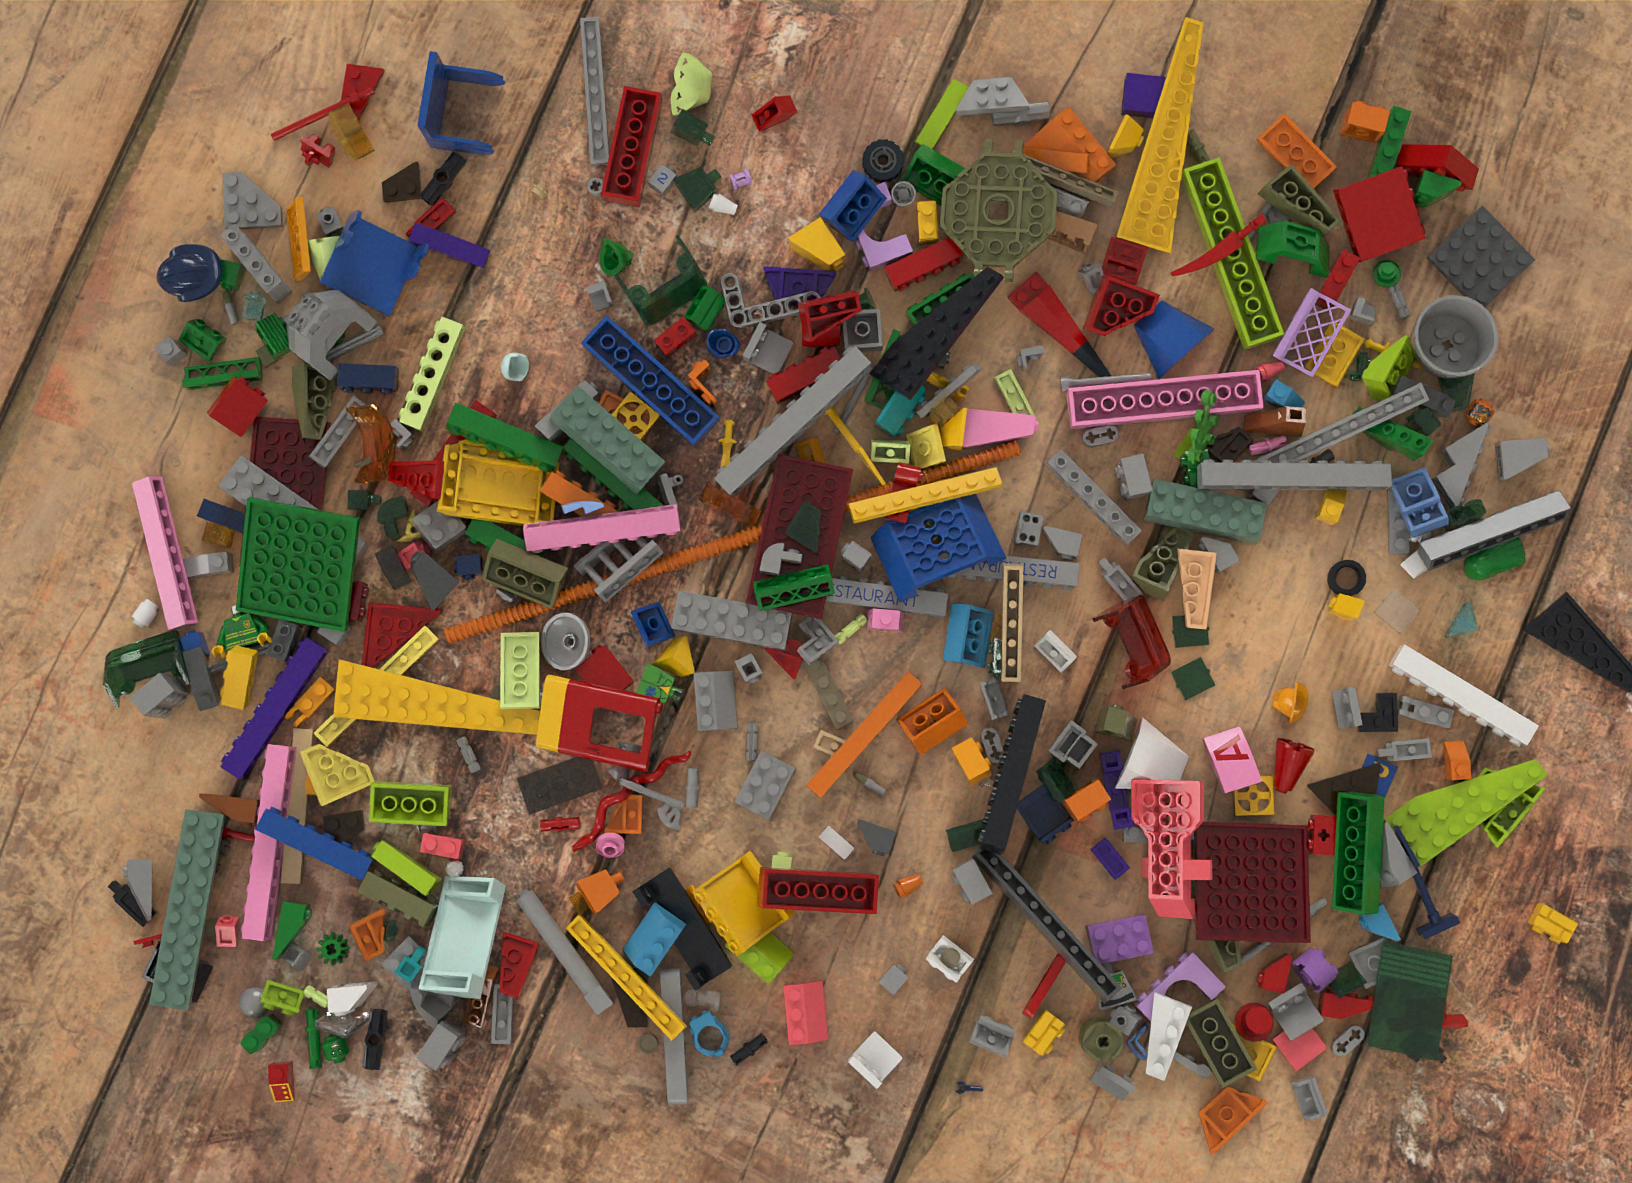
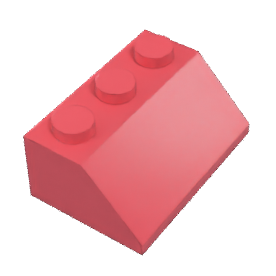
M823 981L784 984L789 1045L828 1040Z

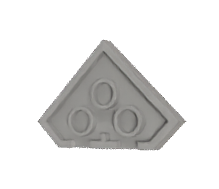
M242 172L223 173L224 222L226 230L233 224H236L239 229L283 227L282 207Z

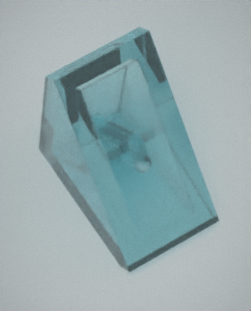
M1467 602L1462 605L1444 637L1450 638L1479 631L1471 603Z

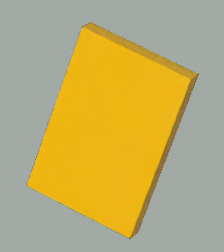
M1329 324L1323 334L1324 337L1333 334L1332 324ZM1342 326L1314 376L1337 388L1365 338ZM1323 341L1318 342L1314 349V354L1321 353L1324 350ZM1313 357L1309 358L1304 366V369L1310 372L1315 365Z
M1232 1024L1257 1070L1247 1076L1260 1082L1277 1046L1265 1040L1260 1042L1248 1041L1238 1033L1235 1025Z

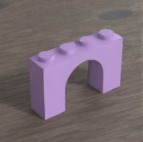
M883 182L876 185L887 198L880 208L892 204V198L886 183ZM862 230L857 239H855L857 249H861L863 253L861 257L863 265L868 267L870 272L897 262L913 253L906 234L888 241L878 242L869 238L864 230Z
M1184 952L1177 959L1179 962L1174 967L1171 965L1164 971L1165 976L1161 980L1156 979L1150 985L1151 989L1146 994L1143 992L1137 997L1135 1006L1151 1022L1154 993L1157 992L1165 996L1168 987L1176 981L1189 980L1193 982L1210 1000H1213L1226 986L1193 952Z

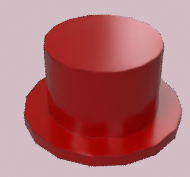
M1248 1003L1237 1011L1235 1027L1244 1039L1251 1042H1260L1266 1039L1272 1032L1274 1026L1273 1017L1264 1005Z

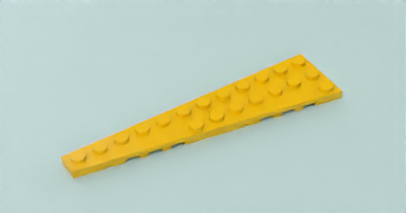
M1187 17L1184 18L1116 238L1171 254L1204 23Z
M341 659L338 662L333 717L537 735L540 711L501 710L500 700Z

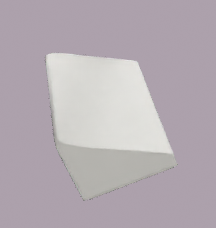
M1051 630L1034 645L1060 673L1077 658Z

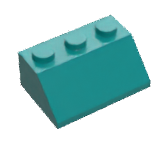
M921 386L911 401L895 391L877 418L875 427L893 439L897 435L900 437L906 428L903 425L907 419L911 421L916 411L914 409L917 404L921 405L925 400L926 395L924 393L926 388Z

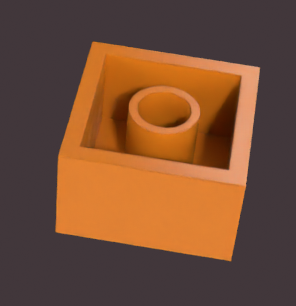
M1363 101L1352 102L1344 113L1339 134L1376 143L1385 133L1390 111L1385 110L1382 106H1369Z

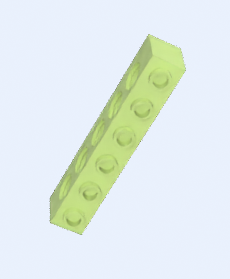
M441 317L440 321L436 322L434 326L435 334L433 338L429 339L427 344V354L421 358L420 371L413 378L414 386L412 391H408L405 399L407 403L405 408L400 410L398 416L399 422L402 425L424 433L466 328L463 324ZM444 335H448V342L441 343V338ZM436 353H442L440 360L435 361L433 359ZM435 370L434 377H426L428 371ZM422 388H428V392L426 395H419V392ZM415 405L421 406V410L418 413L412 412Z

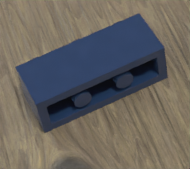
M338 363L337 386L343 389V392L353 393L354 390H361L362 393L372 394L373 391H380L381 394L398 392L399 369L396 366Z

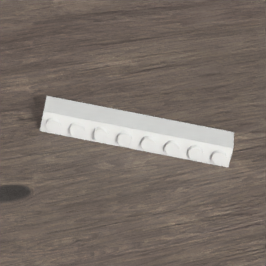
M1405 644L1398 648L1389 663V666L1393 668L1392 671L1397 675L1407 676L1412 684L1416 686L1422 685L1430 695L1440 696L1445 704L1449 706L1455 705L1460 708V713L1468 717L1470 715L1473 716L1478 724L1484 727L1488 725L1493 728V733L1501 737L1503 735L1510 739L1509 742L1517 747H1520V745L1527 746L1539 725Z

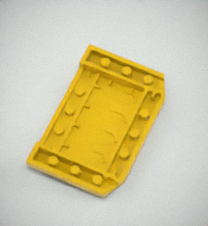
M465 439L450 446L449 444L445 445L441 500L438 499L437 512L449 516L518 526L554 520L555 500L539 491L550 472H543L532 464L526 465L515 457H506L498 450H489L478 442L472 443ZM557 462L554 468V473L556 470L559 471V462Z

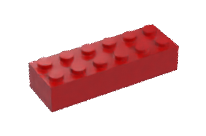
M624 86L601 191L603 201L640 208L663 101L660 92Z
M760 867L757 907L764 909L877 914L879 875L874 873Z

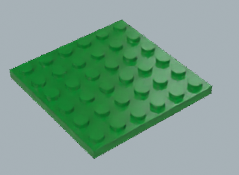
M254 497L247 498L235 611L342 632L347 631L360 518Z

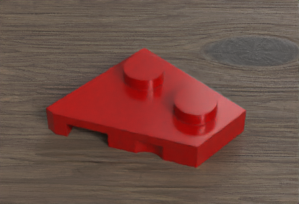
M788 638L785 651L766 647L765 651L791 678L796 679L803 659L797 652V649L805 643Z

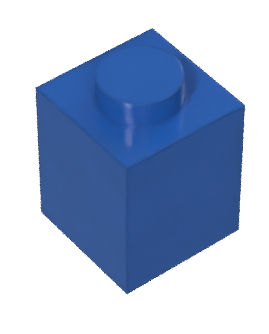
M191 630L184 633L185 636L180 638L184 651L202 646L205 656L210 655L202 632Z

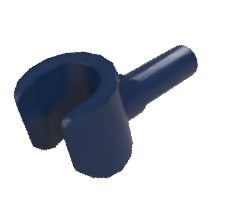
M963 1081L956 1083L964 1086L963 1091L956 1090L958 1094H963L965 1091L983 1092V1087L966 1085Z

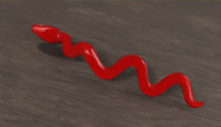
M691 751L683 755L667 757L658 765L654 772L650 774H637L628 781L638 785L654 783L664 775L670 765L683 763L690 759ZM623 786L620 792L606 796L600 801L591 833L583 835L572 846L573 852L584 849L595 841L604 828L608 807L626 800L633 790Z

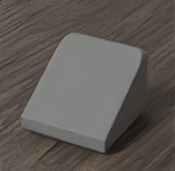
M293 942L282 959L294 969L303 971L313 955Z

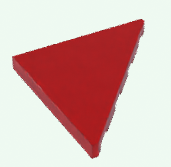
M369 602L361 665L375 668L425 625L427 626L443 613V610L435 609L433 611L431 608Z

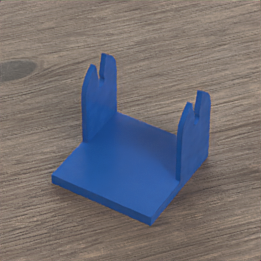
M430 51L417 125L430 148L479 155L493 154L494 150L489 144L469 139L440 136L449 80L487 86H501L505 84L503 76L485 70L444 65L438 53Z
M356 210L349 215L319 283L330 289L339 290L347 297L390 316L404 283L412 280L420 270L421 265L419 263L427 255L429 245L423 243L416 246L362 219V212Z

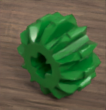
M331 932L330 937L325 934L323 935L324 940L318 941L322 947L316 948V951H322L318 958L325 957L324 964H328L329 961L331 966L336 965V961L341 964L343 963V958L349 956L344 952L350 950V947H345L344 945L348 942V939L341 941L343 934H339L336 937L335 932ZM335 945L334 949L337 951L331 953L332 949L330 946Z

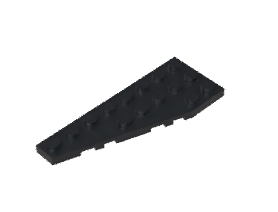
M989 267L985 268L892 343L870 372V375L911 401L1004 277Z

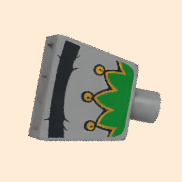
M1111 962L1101 964L1122 989L1105 1004L1097 996L1099 1010L1102 1011L1137 1000L1123 971H1113Z

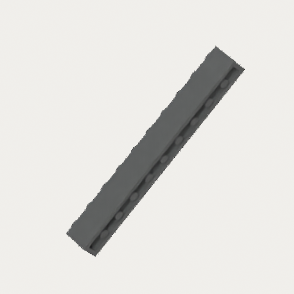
M982 849L974 852L972 858L1104 1004L1122 989L1117 981L1002 855Z

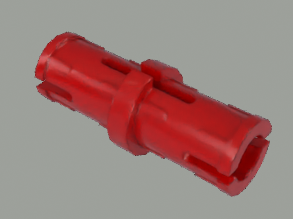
M580 817L540 820L541 832H563V830L580 829Z

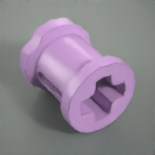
M747 168L744 169V172L729 175L735 191L741 186L753 184Z

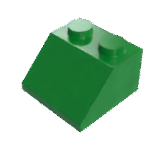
M1425 170L1414 183V204L1421 208L1428 207L1450 196L1462 182Z

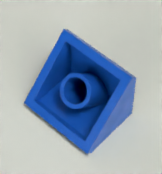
M660 601L631 611L632 617L648 649L675 637Z

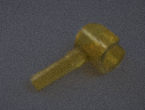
M998 615L992 621L996 627L990 635L989 641L993 642L1001 628V615Z

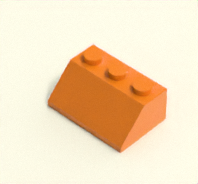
M945 688L896 719L920 755L969 724L962 710Z

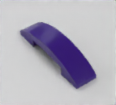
M1120 751L1100 753L1105 790L1111 798L1108 804L1113 828L1118 830L1134 827L1126 789H1115L1120 773L1123 770Z

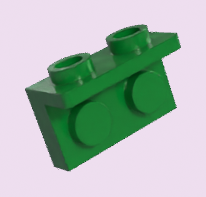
M201 319L187 321L178 341L207 361L213 360L220 344L225 343L227 340L219 331L211 329Z

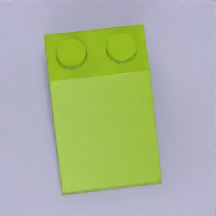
M1404 335L1372 360L1368 368L1364 370L1362 378L1372 399L1382 401L1393 396L1392 392L1399 376L1406 377L1416 356L1408 336Z

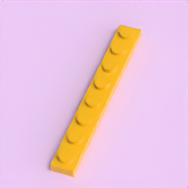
M997 467L849 503V510L855 524L1002 487V481Z
M578 914L566 929L671 1041L675 1040L687 1025L582 914Z

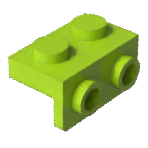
M266 980L259 1003L263 1004L265 1009L274 1011L277 1008L282 1010V1014L293 1016V1014H298L300 1011L299 1007L304 991Z

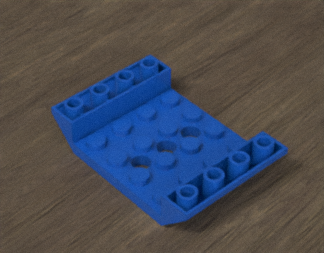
M976 494L927 505L909 512L906 524L894 520L887 521L870 537L899 603L917 596L916 589L978 563L987 561L988 566L1006 559V555ZM928 521L935 523L932 528H926L924 524ZM935 537L942 539L939 544H933L931 541ZM942 553L950 555L947 560H941L939 556Z

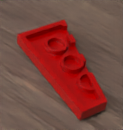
M444 461L390 462L388 481L441 500Z

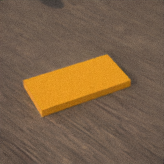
M296 197L286 208L293 279L294 281H302L311 272L303 197Z

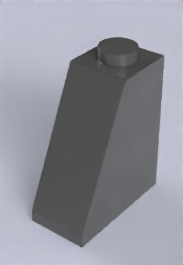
M421 549L412 555L409 565L427 605L434 611L459 581Z

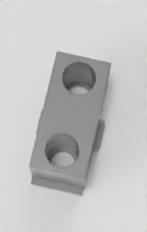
M1025 510L1019 512L1014 545L1038 546L1043 522L1042 515L1027 513ZM1029 537H1032L1033 542L1029 541Z

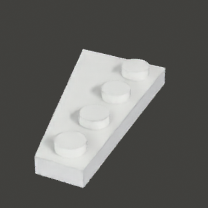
M1157 992L1154 993L1146 1074L1165 1081L1192 1006Z

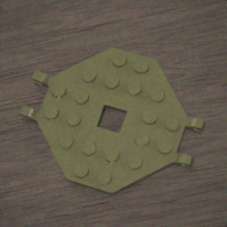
M985 139L984 152L978 159L959 173L958 177L950 184L948 183L943 187L940 227L975 265L974 277L983 271V267H1005V282H1013L1014 267L1055 232L1058 193L1023 155V140H1015L1014 153H992L993 140ZM990 201L1009 202L1008 218L1005 220L989 219Z

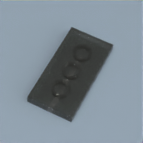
M579 757L517 778L529 815L603 789L593 760Z

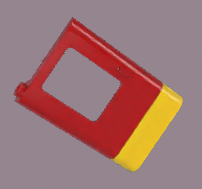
M548 674L543 688L536 747L648 772L656 716L661 714L663 703L657 697ZM595 707L644 717L645 727L641 752L636 753L592 743L590 738Z

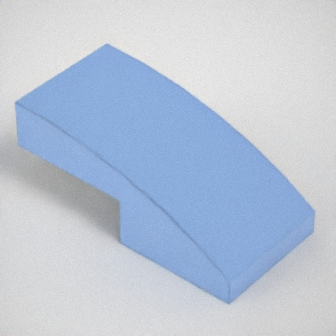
M577 501L561 505L565 514L581 507L584 513L587 514L604 507V505L597 501Z

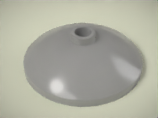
M559 613L547 622L541 637L542 652L547 662L558 670H572L583 663L590 648V634L587 625L579 616L573 613Z

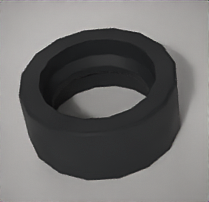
M1343 560L1330 568L1327 582L1329 588L1335 594L1341 593L1352 596L1358 594L1364 588L1366 573L1358 562ZM1344 567L1354 569L1358 576L1356 586L1349 590L1339 587L1336 582L1338 570Z

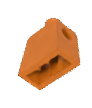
M603 870L580 879L575 885L595 915L620 893L617 885L624 882L625 879L620 871L610 876L607 870Z

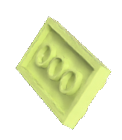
M539 632L501 633V710L540 708Z

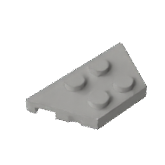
M1012 77L973 80L956 108V114L961 116L1029 110V103Z

